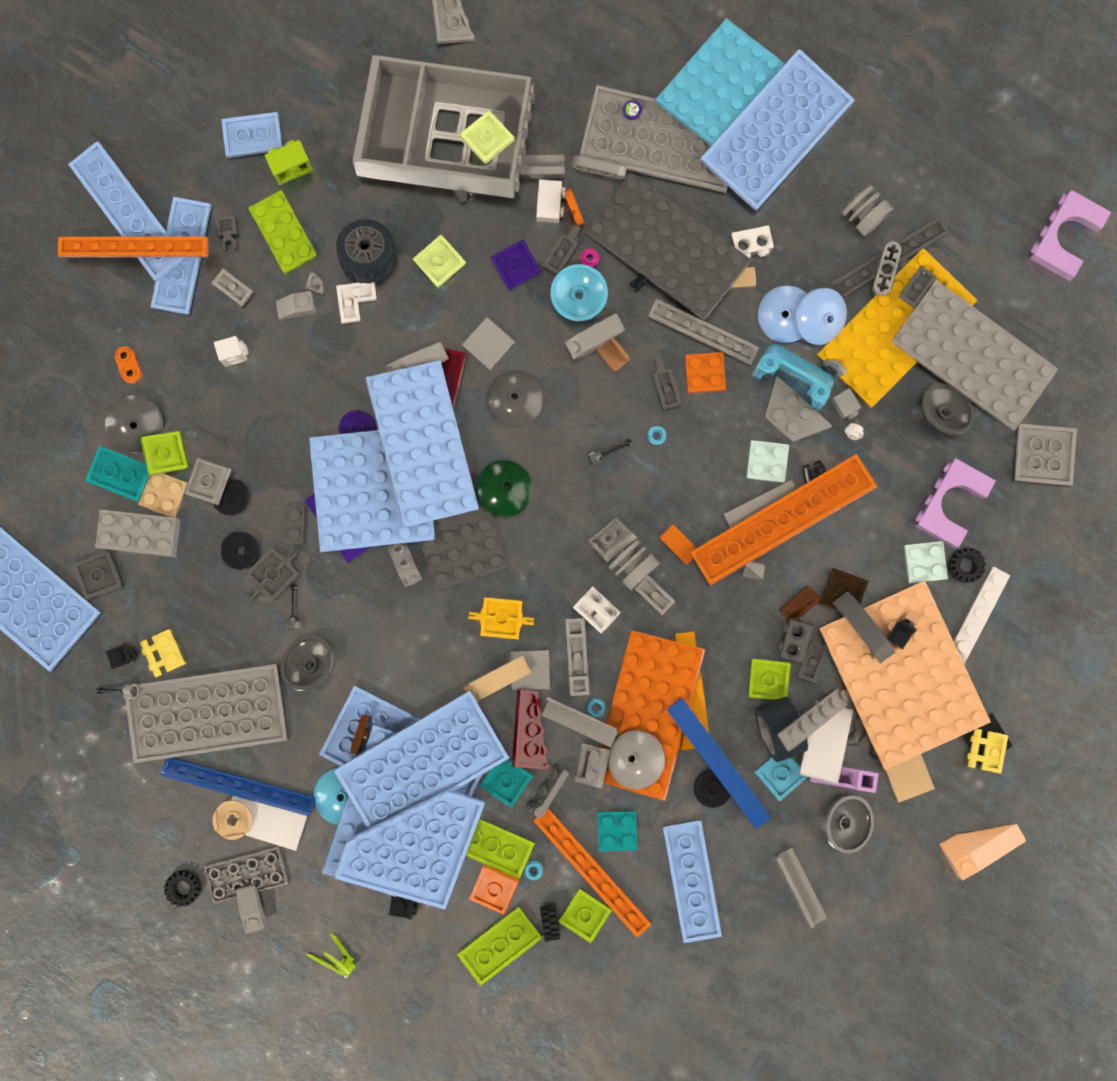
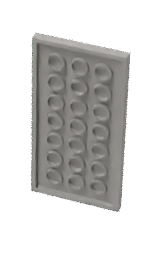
M596 85L579 156L621 165L627 168L628 171L726 193L728 185L700 161L701 157L711 146L655 103V98ZM629 100L639 102L642 107L640 117L633 121L626 119L623 115V106Z
M937 280L933 281L891 341L893 345L1012 431L1018 428L1058 370L1057 367Z
M278 664L138 684V697L136 699L125 698L134 763L288 741Z

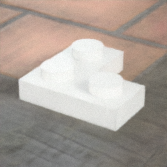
M375 282L371 284L352 283L336 286L341 323L361 322L358 303L377 301Z

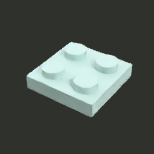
M751 440L746 479L785 483L789 445Z
M943 541L904 545L909 584L948 579Z

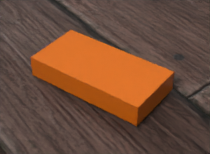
M672 525L660 539L687 565L693 559L690 552L695 550L696 547Z

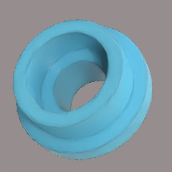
M653 426L649 429L647 438L650 443L660 445L666 440V431L660 426ZM658 432L660 434V438L655 439L653 437V434Z
M593 698L588 701L586 711L591 717H600L605 712V704L602 700ZM594 704H597L599 706V710L597 712H594L592 710V706Z
M529 861L525 865L524 874L530 880H537L543 874V866L538 861ZM531 867L537 868V872L535 874H532L530 872Z

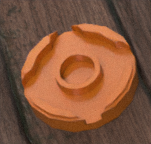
M566 189L564 191L565 197L574 215L573 218L578 226L584 224L572 189Z

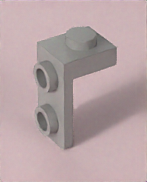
M407 543L388 546L393 563L405 587L423 580Z

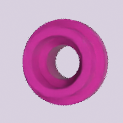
M586 249L581 253L580 261L583 265L595 267L599 262V254L594 249ZM592 255L593 260L588 261L586 257Z

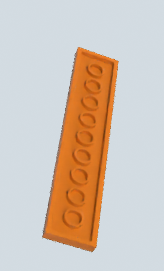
M855 454L690 553L711 586L877 488V485L858 455Z

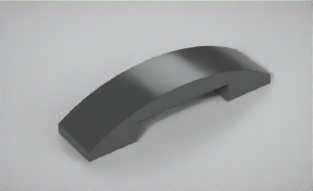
M848 591L832 603L850 623L880 664L896 653L876 623Z

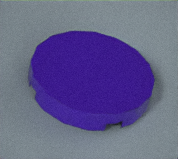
M360 410L350 411L345 414L340 420L338 427L339 434L377 430L375 421L370 414Z

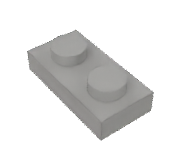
M224 269L220 271L211 283L241 307L245 305L254 293Z
M649 575L635 588L661 615L676 602Z

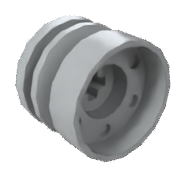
M872 185L855 195L842 212L845 217L852 212L854 213L849 219L850 222L857 218L860 219L856 229L864 237L874 230L894 209L886 200L878 204L875 202L880 195L879 192L875 193L872 197L869 196L875 189Z
M638 539L621 550L609 565L611 570L618 565L621 567L615 573L616 576L623 572L627 574L622 582L630 590L634 589L660 564L652 554L645 558L642 557L646 550L645 546L637 552L636 548L641 543Z

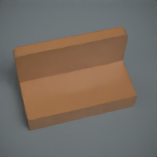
M615 338L596 349L614 373L630 361V357Z

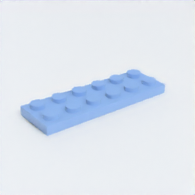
M173 197L166 232L170 237H205L212 205L210 203ZM186 257L183 262L155 283L151 302L152 309L184 315L190 314L201 257Z
M701 820L663 826L683 943L722 937Z

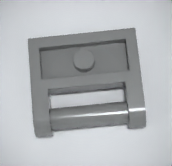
M581 743L576 775H573L572 781L602 788L611 750ZM589 751H591L586 769L585 777H583Z

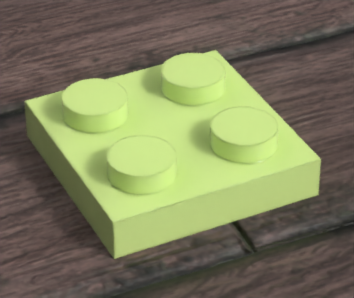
M490 111L486 112L460 133V138L484 164H487L515 141L514 136Z
M442 235L438 236L413 258V261L437 288L442 286L466 265L464 259Z

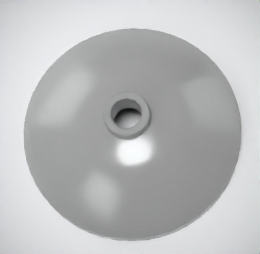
M640 730L626 732L620 735L610 748L608 760L610 772L614 779L624 787L630 789L647 788L659 779L664 770V749L658 739L648 732ZM632 755L635 756V761L633 763L630 761V757Z

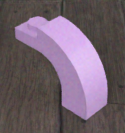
M841 767L837 785L810 778L809 781L876 793L879 773Z

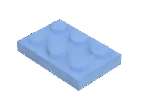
M278 112L221 119L227 158L268 153L273 148L283 147Z

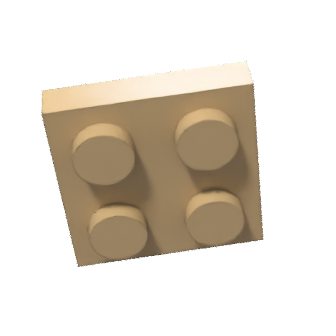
M163 473L150 475L138 505L175 518L188 483Z

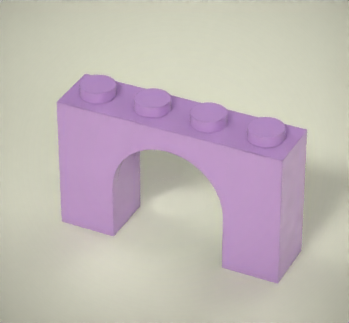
M1073 190L1067 195L1065 193L1062 195L1058 202L1060 204L1059 209L1052 212L1049 218L1051 223L1048 227L1045 226L1040 233L1042 237L1040 242H1036L1030 251L1033 253L1030 258L1031 260L1068 281L1075 277L1083 260L1065 251L1060 246L1057 238L1060 224L1067 221H1075L1097 233L1103 228L1111 214L1107 209Z
M955 458L951 462L948 461L943 468L945 472L943 477H939L934 484L936 490L933 495L929 494L924 504L927 506L924 511L920 510L915 518V521H917L915 527L943 541L954 549L959 548L968 531L953 523L944 515L941 507L944 494L951 488H962L981 499H985L996 482L994 479Z

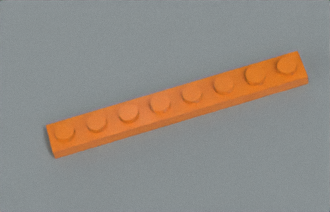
M58 237V256L208 257L209 238Z
M549 808L542 817H536L533 820L636 937H639L652 925Z

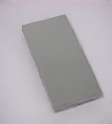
M790 480L723 514L729 527L732 528L795 491L796 487L793 481Z
M280 846L204 866L213 904L236 899V889L255 884L257 892H262L289 884Z

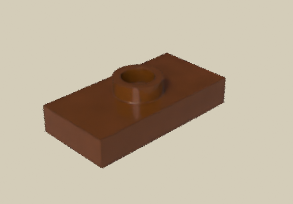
M807 585L780 608L779 611L788 621L790 617L800 619L821 598Z
M361 715L350 749L352 753L359 754L362 742L367 741L369 735L367 727L371 716Z

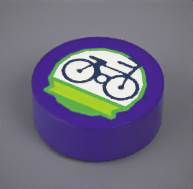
M635 100L627 101L623 106L624 117L631 121L640 117L642 112L640 103Z

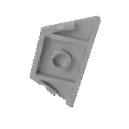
M777 376L765 413V418L792 442L827 430L832 426Z

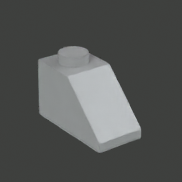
M311 291L291 294L276 301L279 320L317 314L314 295Z
M255 884L236 889L240 918L245 933L265 929L266 917Z

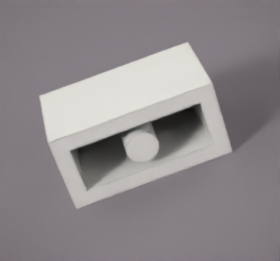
M539 180L537 222L559 223L560 217L563 218L564 206H561V199H565V187H562V181Z

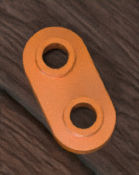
M126 346L118 348L115 352V360L122 379L129 384L137 383L141 379V370L134 351ZM123 353H127V357L125 359L121 358V355ZM132 370L133 375L128 377L127 373Z

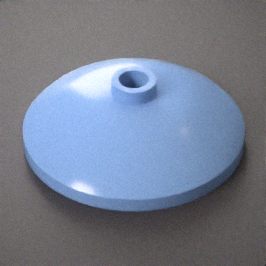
M780 286L772 289L763 297L758 309V321L761 329L769 338L781 343H791L802 339L796 326V312L801 300L807 295L806 292L794 286ZM785 310L789 312L787 318L782 316V312Z
M817 288L810 291L801 300L796 312V326L799 334L804 340L815 345H824L833 340L844 328L847 319V308L844 299L838 292L829 288Z

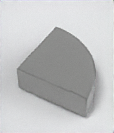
M310 271L305 290L324 296V284L321 278L316 273Z
M827 359L822 362L826 371L833 378L843 376L848 372L836 360Z

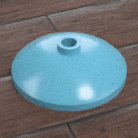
M583 264L564 268L556 275L551 285L553 306L560 315L572 321L580 322L594 318L603 310L608 297V288L603 276L596 269ZM581 293L583 297L578 299L575 295Z
M334 768L326 772L318 780L314 789V804L322 818L338 825L349 795L334 772L336 769ZM339 794L344 795L343 801L338 800Z

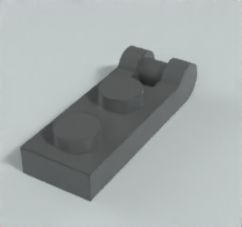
M555 764L549 771L544 783L539 787L534 799L527 803L526 809L533 813L534 816L542 817L568 777L569 772Z

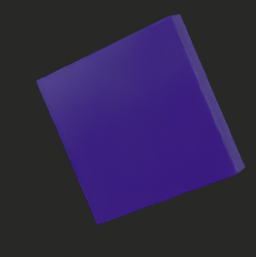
M524 239L490 257L508 291L542 273Z

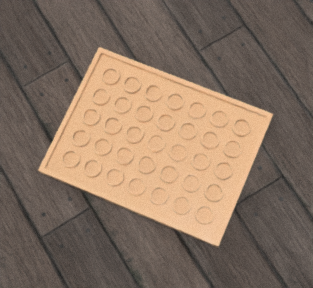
M925 581L863 608L885 637L888 636L898 619L904 620L907 618L915 624L914 627L917 629L904 649H900L889 642L896 653L881 664L872 655L868 646L846 618L843 617L819 628L884 770L991 722Z

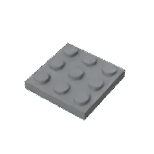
M1019 424L1014 481L1073 486L1077 429Z

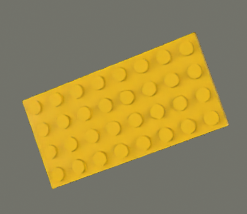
M922 249L894 277L891 290L887 295L882 297L876 295L817 354V357L822 362L827 359H833L846 368L848 372L843 376H839V378L870 408L917 363V361L893 345L891 341L914 310L898 297L920 266L937 276L935 280L939 281L973 306L978 301L925 249Z

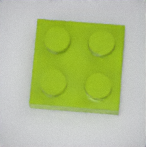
M179 431L141 437L149 476L188 468Z
M752 659L748 697L770 700L787 697L791 663Z
M579 888L558 922L592 943L612 909Z

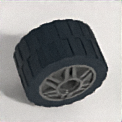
M359 219L349 223L339 233L338 240L336 241L338 259L345 275L350 277L351 280L362 284L379 282L391 273L396 262V252L390 231L386 229V226L375 220Z

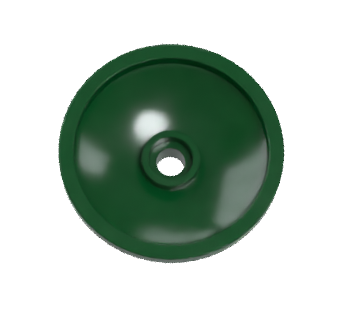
M509 460L495 461L487 465L477 478V498L482 507L489 513L499 517H511L522 512L530 503L533 494L532 480L521 465ZM504 484H509L510 489H505Z

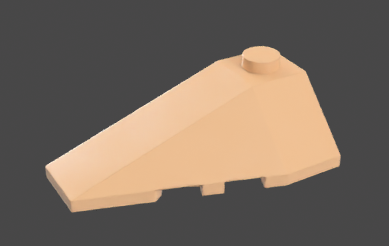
M1010 824L956 834L939 845L957 877L964 880L987 867L1026 840L1018 825Z

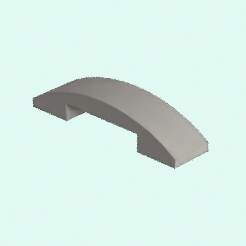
M585 618L565 619L570 696L590 695Z

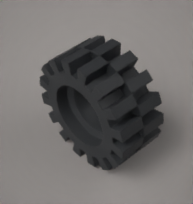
M967 547L960 549L951 556L949 571H952L951 575L955 576L956 580L963 583L976 581L983 576L982 574L986 570L984 569L986 563H984L985 557H982V553L976 551L975 548ZM964 558H970L974 562V569L970 573L964 572L961 569L960 563Z
M176 871L166 880L164 895L167 896L166 899L171 902L170 904H175L177 907H185L197 899L201 889L200 881L190 871ZM179 881L187 882L190 887L189 893L185 896H180L175 891V885Z
M556 905L540 906L545 942L560 940Z

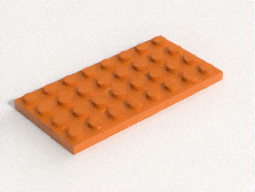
M631 630L606 724L620 730L617 738L633 730L652 734L658 739L664 749L665 766L659 779L651 786L643 789H630L622 786L614 779L607 764L603 783L660 800H666L683 736V731L666 709L681 697L690 708L705 649ZM602 743L600 745V748L610 750L611 748ZM634 755L630 757L632 763L635 761Z

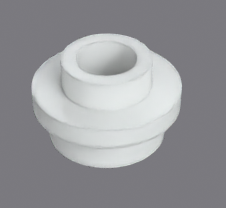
M850 423L845 428V433L848 438L858 440L863 438L864 429L858 424Z

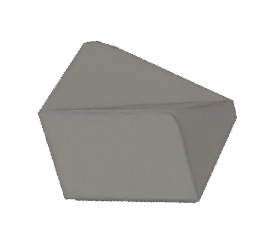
M750 562L744 566L743 577L762 580L765 565Z

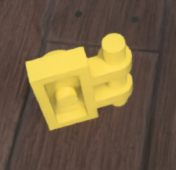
M171 629L153 636L154 645L149 646L147 640L140 642L141 652L143 656H146L149 670L153 672L155 678L162 675L160 668L165 666L167 672H170L186 664ZM158 651L162 660L156 662L152 652Z
M974 729V735L971 736L970 740L972 742L971 751L967 756V759H969L968 767L975 768L976 761L982 762L981 770L1001 774L1008 735L988 731L985 739L981 738L982 730ZM980 744H985L983 756L978 755Z

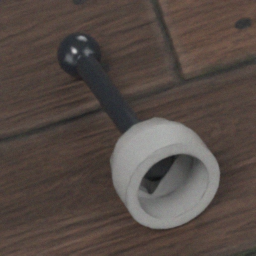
M126 684L122 689H103L98 687L96 693L99 695L102 693H122L126 699H136L139 694V688L136 684Z

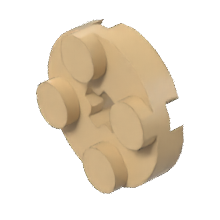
M237 800L222 803L214 812L212 819L215 831L228 840L243 837L249 832L253 821L252 813L248 806ZM230 814H234V817L238 819L235 825L227 821L231 817Z

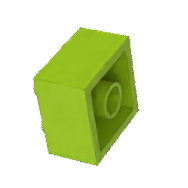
M291 140L285 144L286 146L273 148L268 151V154H265L270 169L279 185L313 171L300 140Z

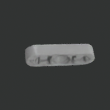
M574 156L571 165L578 170L616 179H624L627 168L621 165L583 156Z
M889 242L883 249L873 284V292L877 296H885L891 290L901 255V246L897 242ZM894 247V251L897 253L893 254L891 260H884V258L888 259L890 251L887 249ZM889 264L892 267V273L885 274L882 271V266ZM883 278H886L884 287H886L887 289H884L883 292H881L880 288L877 287V285H880L882 283Z

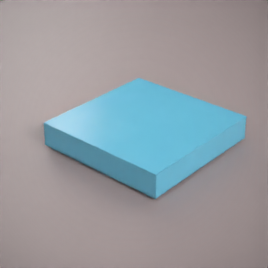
M770 757L754 771L779 802L808 778L799 775L800 766L793 757L781 762H776Z

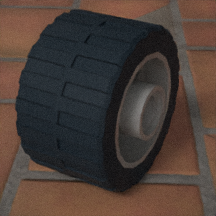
M783 697L755 709L759 731L774 761L781 762L808 750L807 738L788 751L777 735L800 717L789 698Z

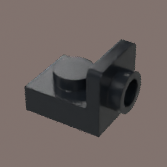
M907 618L904 620L898 619L886 637L887 640L898 648L904 649L913 633L917 631L914 627L915 624Z
M125 643L122 646L106 651L111 669L113 670L135 662L134 657H136V653L130 644Z
M392 896L389 916L404 917L411 920L413 915L417 914L418 904L413 900Z

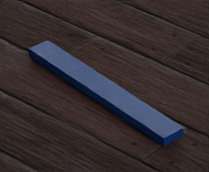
M681 697L666 709L754 828L757 829L767 822L771 816L684 699Z
M166 758L161 770V776L309 817L315 802V797L175 758Z

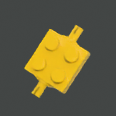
M484 597L481 613L469 611V615H476V617L469 616L468 620H480V636L519 640L522 624L534 626V622H527L534 621V617H523V601Z

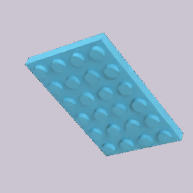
M726 18L656 98L655 103L712 146L781 70L785 63Z

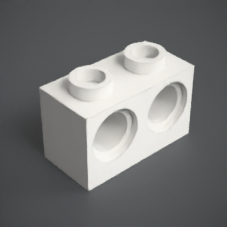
M769 225L734 232L730 236L732 246L749 258L757 254L759 257L767 256L774 248ZM757 239H764L766 241V245H758ZM744 242L748 248L742 250L738 247V244Z
M237 336L214 342L218 359L225 367L247 361L246 355H249L247 346Z
M593 586L573 607L600 633L621 613Z

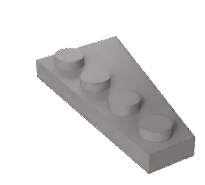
M432 0L437 44L475 41L460 0Z

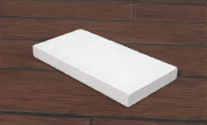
M843 708L807 737L808 750L803 754L799 775L838 784L853 710Z
M232 796L231 800L245 803L252 813V825L249 832L245 834L246 836L297 851L308 816ZM230 814L231 817L227 821L235 825L238 819L234 817V814Z

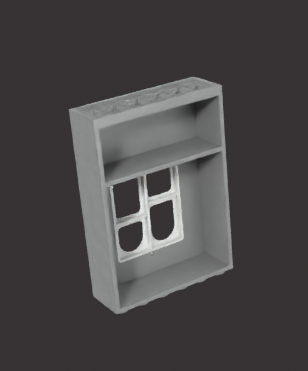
M373 55L353 156L356 175L514 198L515 192H519V174H522V157H525L526 151L525 139H528V122L531 121L532 116L531 104H534L535 99L534 85L531 84V77ZM440 109L460 113L456 132L435 129L437 114ZM490 111L514 136L515 141L496 155L490 164L486 166L472 165L469 163L471 148L460 138V133L465 130L469 114L484 115ZM441 138L462 141L464 148L461 161L451 162L431 159L430 152L433 139Z

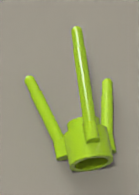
M331 933V937L346 959L342 957L338 961L324 951L323 954L336 964L335 967L310 953L307 956L335 971L340 976L347 977L356 967L352 963L354 958L348 954L335 934Z

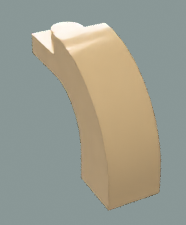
M521 656L463 688L465 692L470 690L476 702L531 674V671L525 659Z

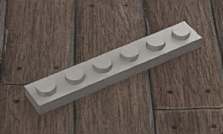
M658 299L655 300L648 315L649 318L750 366L760 348Z
M842 684L777 734L788 751L795 748L852 702L844 685Z

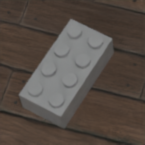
M100 510L95 548L176 558L181 520L172 517Z

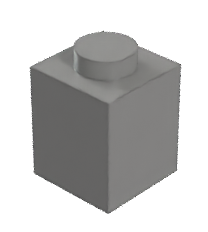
M850 388L831 400L842 420L854 418L859 414L857 411L862 408Z

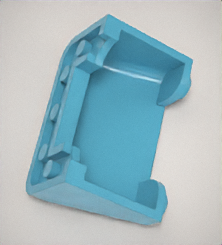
M772 344L768 346L752 375L761 379L766 374L774 375L776 370L780 368L811 386L807 395L811 398V407L819 411L829 398L834 385L833 376L780 345Z

